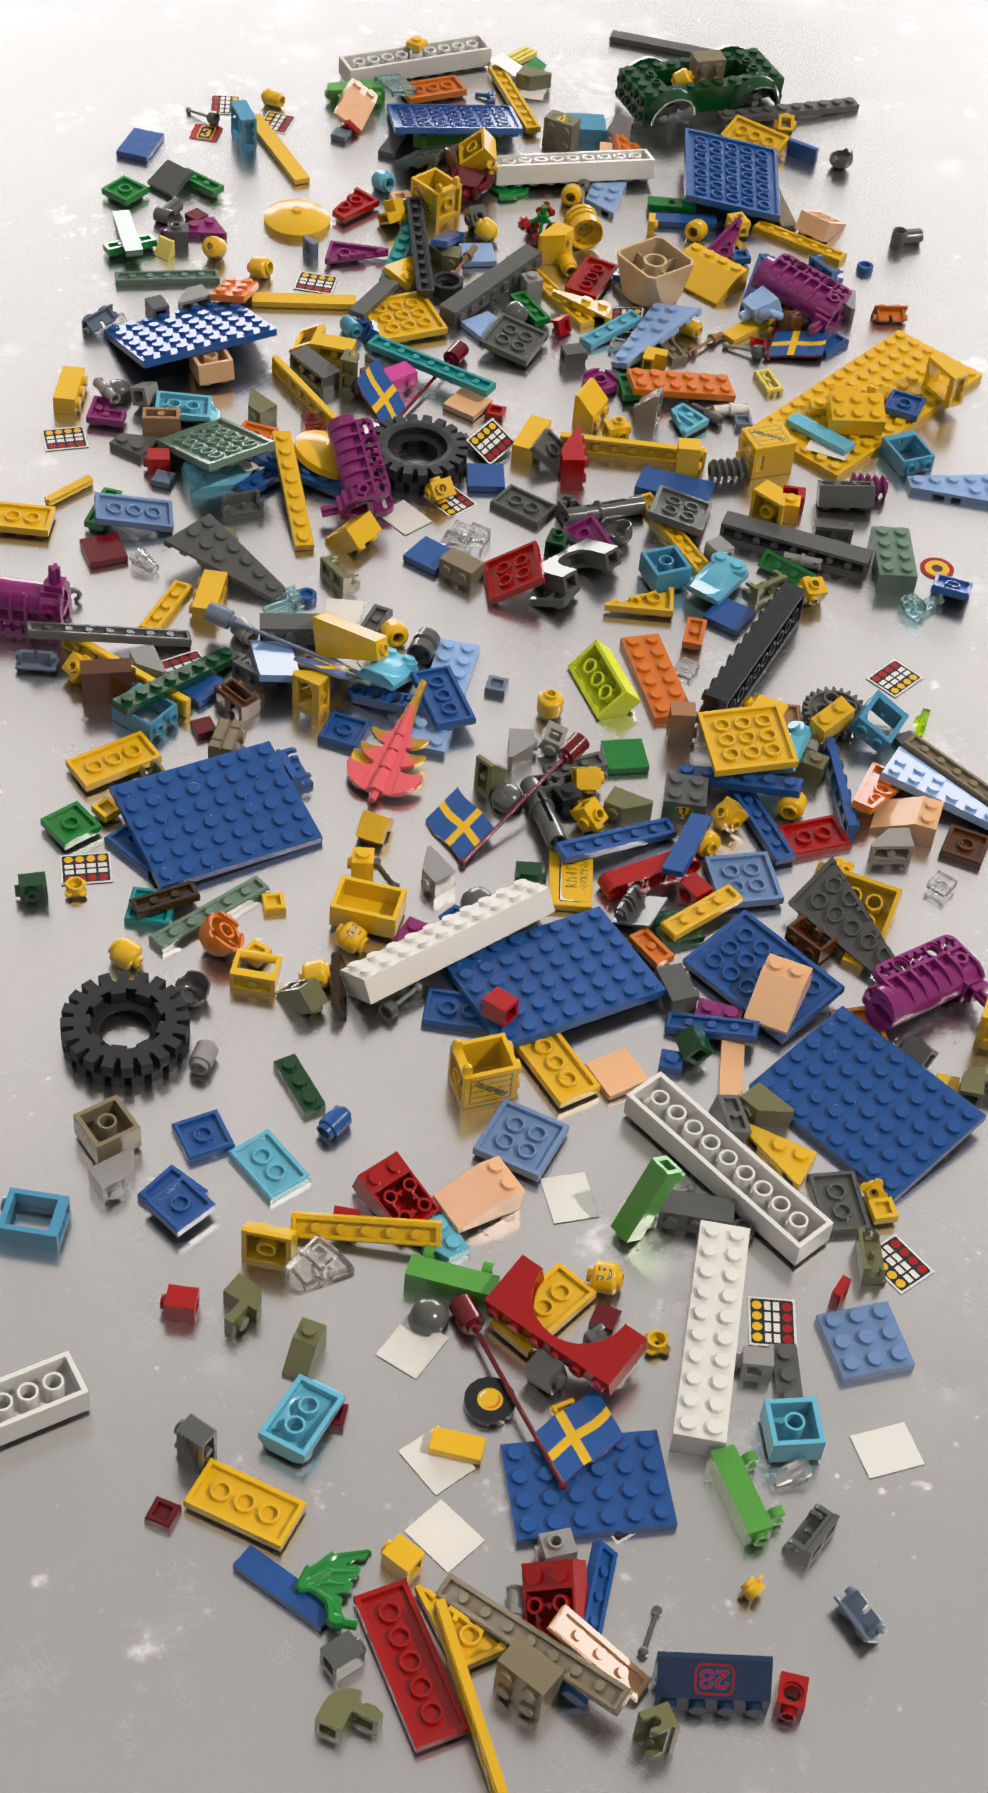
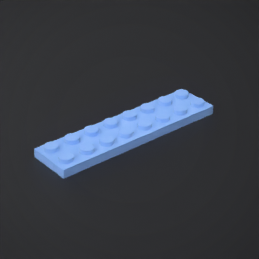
M441 638L431 668L450 665L465 695L480 652V645ZM423 705V711L416 715L410 737L427 739L429 744L423 749L411 752L444 758L454 728L436 731Z

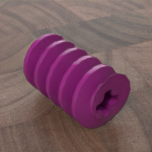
M855 472L851 473L850 481H873L876 486L875 497L878 498L879 494L882 493L883 499L886 498L889 478L886 480L885 475H881L879 479L878 475L874 474L871 479L870 473H867L865 478L863 473H859L858 477Z

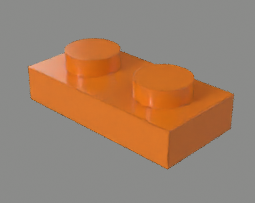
M688 616L681 647L701 651L707 625L706 619Z
M647 927L629 935L628 942L655 969L674 961L675 954Z

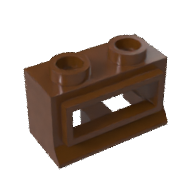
M232 677L220 685H214V702L218 703L225 698V707L228 711L237 706L239 708L240 722L260 712L261 699L256 691L251 692L247 689L243 681H237Z
M804 913L787 926L784 939L794 948L796 947L803 952V955L819 964L830 954L835 953L838 937H832L827 943L822 941L823 929L818 926L812 933L807 930L805 925L808 916Z

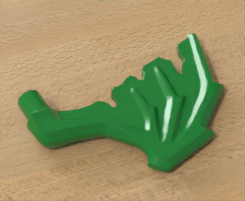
M492 184L489 191L495 193L498 196L497 200L500 202L515 201L517 198L527 195L531 185L499 187L496 184Z
M371 1549L336 1554L332 1551L315 1564L304 1567L295 1585V1589L300 1594L311 1593L324 1604L326 1624L329 1628L339 1631L342 1629L356 1631L358 1619L343 1616L341 1610L343 1599L338 1595H347L349 1593V1589L353 1586L351 1580L357 1579L361 1568L357 1565L349 1564L355 1561H366L368 1555L372 1553Z

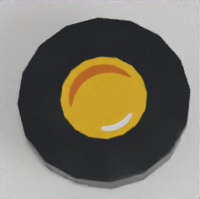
M479 1378L472 1382L465 1391V1412L473 1422L481 1426L503 1425L510 1420L515 1412V1405L499 1378Z

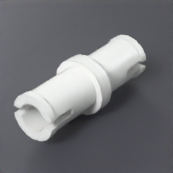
M729 402V404L713 405V411L722 416L729 415V417H733V415H749L750 404H734Z

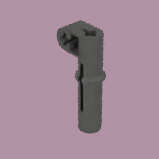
M561 494L557 498L556 516L567 527L593 513L601 524L604 520L643 514L646 511V503L644 497L638 495L604 502L596 500L593 504L582 505L573 495Z
M552 773L526 800L529 806V815L536 821L548 849L556 852L554 849L556 842L568 840L554 811L555 806L552 801L553 787L564 784V777L558 773ZM545 774L524 778L520 783L523 795L525 796Z

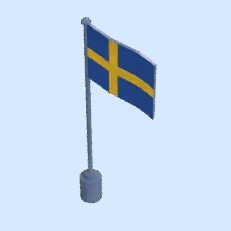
M211 602L206 609L204 621L226 630L236 624L312 655L316 658L294 657L293 660L338 679H362L356 676L359 671L357 669L237 621L234 610Z

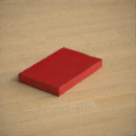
M834 814L777 826L796 854L795 860L851 849L852 843Z

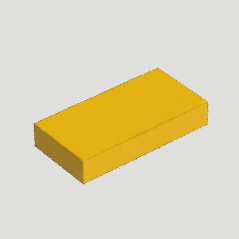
M434 1426L428 1454L480 1465L486 1438Z

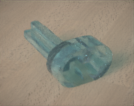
M292 585L284 588L286 599L263 606L262 611L263 613H280L289 609L297 611L304 608V601L296 586Z
M909 593L901 598V606L910 616L917 618L924 615L928 609L944 603V599L942 598L943 595L935 594L922 600L917 594Z

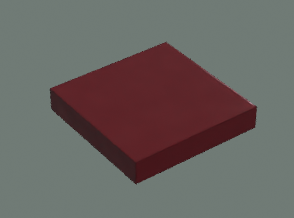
M117 532L79 539L80 547L90 568L128 561V555Z

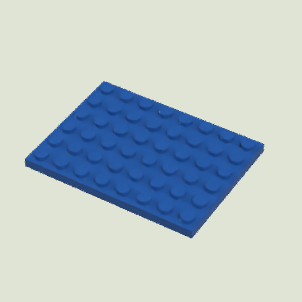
M387 104V112L393 130L398 136H407V134H413L414 136H423V134L439 136V134H445L452 137L455 134H461V136L469 137L483 127L495 137H502L503 135L518 137L523 135V127L511 105Z
M685 128L684 200L689 203L703 204L706 207H716L723 211H742L744 214L754 218L759 217L768 221L779 222L781 215L777 149Z
M215 301L208 302L204 306L195 305L187 310L178 309L175 310V313H161L156 318L145 317L137 322L128 321L125 325H112L108 329L103 330L104 337L143 368L277 336V329L242 304Z
M270 741L110 786L109 792L159 890L190 880L193 882L316 845L322 843L323 836Z
M600 906L502 938L443 968L459 992H462L464 999L470 1004L471 1009L489 1034L494 1035L505 1032L508 1041L513 1043L514 1048L666 996V988ZM497 986L519 999L518 1016L505 1028L482 1016V999L486 993H490Z
M841 1006L749 1084L750 1089L758 1082L762 1083L795 1110L791 1124L848 1170H854L855 1175L863 1182L867 1183L876 1178L881 1179L884 1183V1192L888 1194V1197H892L894 1203L982 1124L986 1118V1114L844 1006Z

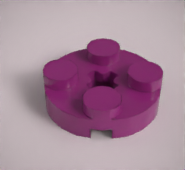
M592 368L585 371L582 378V387L590 378H594L605 394H610L617 390V376L612 371L605 369V372L599 371L600 368Z

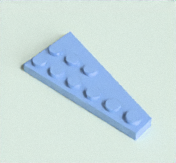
M654 303L612 359V368L627 369L632 367L642 359L647 346L654 347L658 343H664L679 331V327L683 324L688 325L691 323V318L694 316L699 317L702 314L701 308Z
M988 474L915 475L906 477L908 490L912 494L929 497L941 495L946 500L957 498L961 499L963 503L988 507Z
M899 746L882 771L879 779L917 797L924 796L943 801L942 809L988 830V807Z

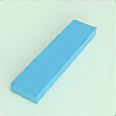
M631 309L581 336L579 342L589 350H593L637 326L643 317Z
M796 412L786 420L787 426L843 456L855 449V442L799 412Z

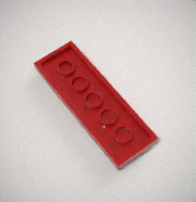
M406 1578L353 1596L354 1606L415 1753L468 1734L470 1726Z

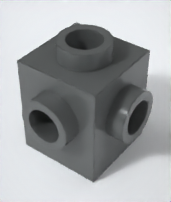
M485 204L468 206L464 210V221L468 226V230H475L474 224L479 218L489 217Z

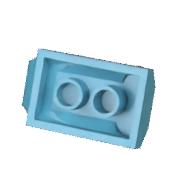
M157 390L155 407L180 408L181 421L206 423L220 418V411L214 405L212 396Z
M185 461L181 467V474L190 496L235 489V484L246 479L253 472V470L246 472L238 464L221 467L217 472H209L189 461Z
M717 552L712 554L711 561L685 585V590L718 606L748 578L749 571L741 560L725 552Z
M389 647V656L380 661L370 662L360 669L356 676L394 691L411 681V672L419 670L417 667L418 662L414 656L400 654L396 649Z
M792 721L786 723L796 755L800 761L813 732L803 722ZM796 768L770 770V771H762V772H755V773H760V774L790 773V772H795Z
M299 1374L259 1430L258 1439L268 1450L297 1464L305 1463L311 1458L314 1447L343 1405L345 1396L342 1395V1392L316 1379L311 1380Z

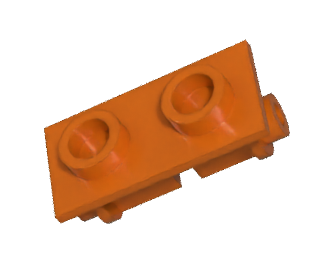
M875 305L871 316H873V321H876V323L889 322V317H891L894 323H904L908 319L907 314H905L908 306Z

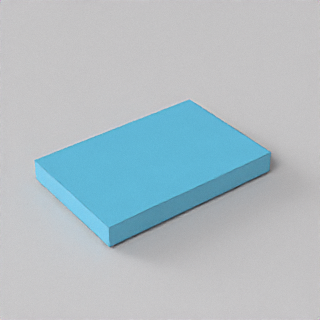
M269 1129L228 1151V1157L270 1205L311 1182V1176Z

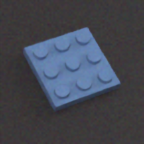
M767 851L704 857V866L713 887V892L730 884L743 897L742 903L731 909L783 904L784 896Z
M504 1098L474 1145L472 1154L486 1160L499 1156L509 1170L538 1182L569 1132L570 1125Z
M888 1301L816 1315V1324L841 1384L914 1369V1360Z

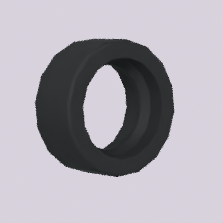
M443 271L433 275L434 297L447 300L463 289V278L457 273Z

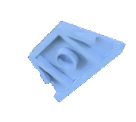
M627 181L593 182L585 198V204L592 206L599 212L604 210L609 213V217L613 218L627 187Z

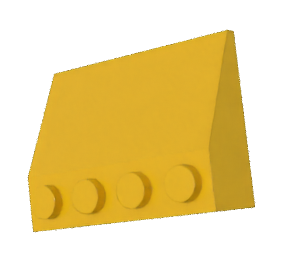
M696 242L683 250L686 255L695 261L684 291L713 306H717L746 287L748 269Z
M819 861L815 873L825 864L824 862ZM840 868L885 940L901 902L903 890ZM806 921V925L814 927L812 924Z

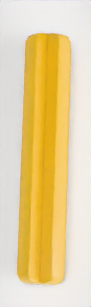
M85 475L44 497L45 504L53 506L92 486L93 478Z

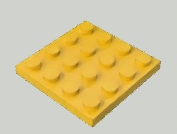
M416 291L390 295L365 318L369 321L377 322L378 335L397 343L448 334V327L429 299L417 297Z
M779 703L697 713L698 723L715 777L798 767L799 760Z

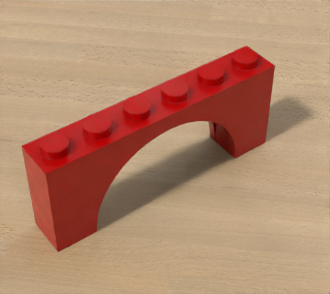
M522 1254L484 1300L486 1313L494 1321L498 1322L500 1320L505 1323L513 1334L517 1336L521 1334L533 1348L537 1350L541 1348L563 1362L575 1377H583L589 1381L591 1387L597 1392H605L611 1396L648 1349L647 1338L627 1324L612 1336L593 1343H572L552 1335L542 1326L534 1312L535 1296L544 1281L543 1268Z

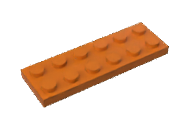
M627 368L626 371L633 395L645 396L663 387V397L734 402L736 398L729 377L724 374Z
M659 633L621 638V648L653 723L667 722L671 701H689Z

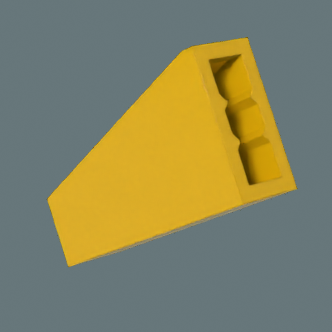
M322 612L312 617L317 654L327 658L380 661L389 656L387 636L327 612Z

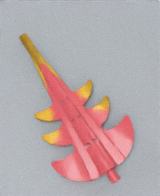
M420 680L414 696L392 732L381 730L375 726L372 727L374 738L383 746H375L361 741L362 752L372 763H361L352 758L347 760L346 769L349 780L358 789L368 791L369 797L367 800L370 803H375L377 798H381L383 795L388 797L408 795L417 789L423 781L422 775H409L401 772V770L415 769L426 761V756L424 755L417 756L406 752L418 751L429 744L427 739L410 737L420 700L428 684L425 680Z

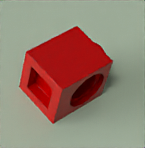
M695 872L688 877H683L679 881L677 897L689 907L712 894L713 887Z
M781 1670L777 1682L772 1715L779 1716L785 1721L800 1722L805 1710L810 1677ZM785 1696H791L796 1701H789L785 1698Z

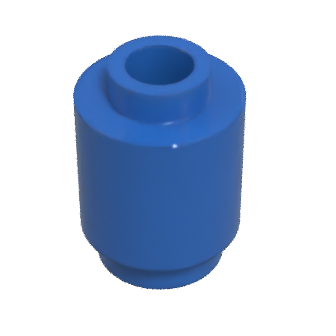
M335 1105L319 1120V1125L316 1129L320 1136L327 1141L337 1138L352 1123L351 1113L346 1107Z

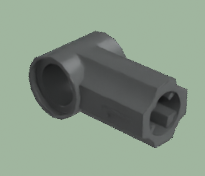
M174 197L163 207L157 206L153 212V220L166 225L174 222L175 216L183 210V204L180 199Z
M900 226L894 227L890 246L900 249L905 244L923 242V230L921 228L906 229Z

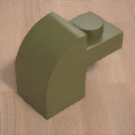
M976 1066L965 1071L958 1089V1094L978 1109H980L983 1097H988V1074H985V1066Z
M238 1273L223 1290V1305L231 1309L224 1318V1333L232 1338L239 1330L243 1331L249 1321L257 1325L262 1315V1295L259 1287L253 1281Z
M354 1688L340 1689L329 1695L322 1704L315 1717L314 1732L341 1744L350 1724L377 1736L382 1727L383 1713L370 1703H361V1690Z

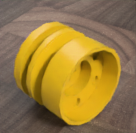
M578 204L566 212L563 223L574 228L575 239L573 246L581 250L595 247L603 237V228L595 209L587 204Z

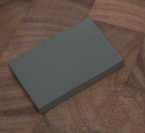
M510 484L490 501V508L535 529H538L556 513L557 505L513 484Z
M854 1170L807 1174L806 1181L813 1205L833 1222L829 1238L857 1235L858 1228H865L866 1235L871 1234V1223Z

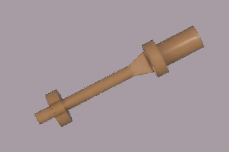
M473 244L469 250H466L463 253V260L458 267L449 272L457 273L465 262L471 261L474 253L478 250L477 245Z
M718 331L714 334H709L706 341L694 348V345L687 348V355L695 356L697 350L706 344H715L718 339L723 337V332Z

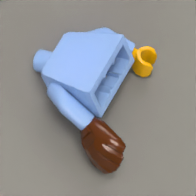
M764 286L759 287L743 299L744 310L738 313L742 322L751 318L755 323L760 324L768 319H777L779 326L784 332L799 331L803 325L801 311H782L779 298Z

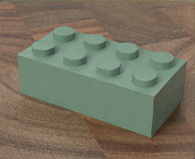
M872 526L868 540V549L874 550L871 568L875 592L914 595L918 574L909 528Z

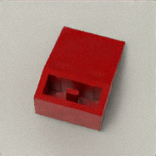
M580 426L576 427L561 448L558 474L560 490H582L583 483H586L584 468H588V457L586 456V445H584V434H581Z
M397 1151L360 1173L352 1185V1188L363 1203L378 1217L427 1220L440 1211L434 1200Z
M569 1558L521 1564L525 1621L566 1646L547 1630V1627L563 1605H567L584 1620L588 1592L586 1560Z

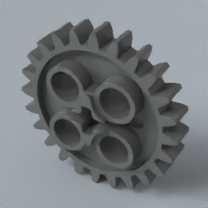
M825 686L824 691L817 688L816 693L811 691L810 696L807 695L805 701H803L802 720L807 721L806 725L809 726L813 716L841 696L855 709L854 720L864 706L862 705L863 700H857V694L851 696L850 690L846 693L843 692V688H840L839 691L836 690L835 686L832 687V690ZM850 724L834 735V739L837 740V737L840 736L845 740L846 735L853 738L855 733L848 728Z

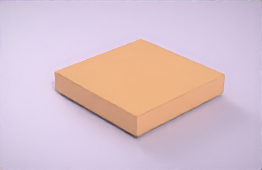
M461 387L443 403V409L473 422L487 410L488 405L492 404L493 400Z
M626 1048L585 1063V1066L601 1085L600 1090L608 1101L628 1094L649 1079Z

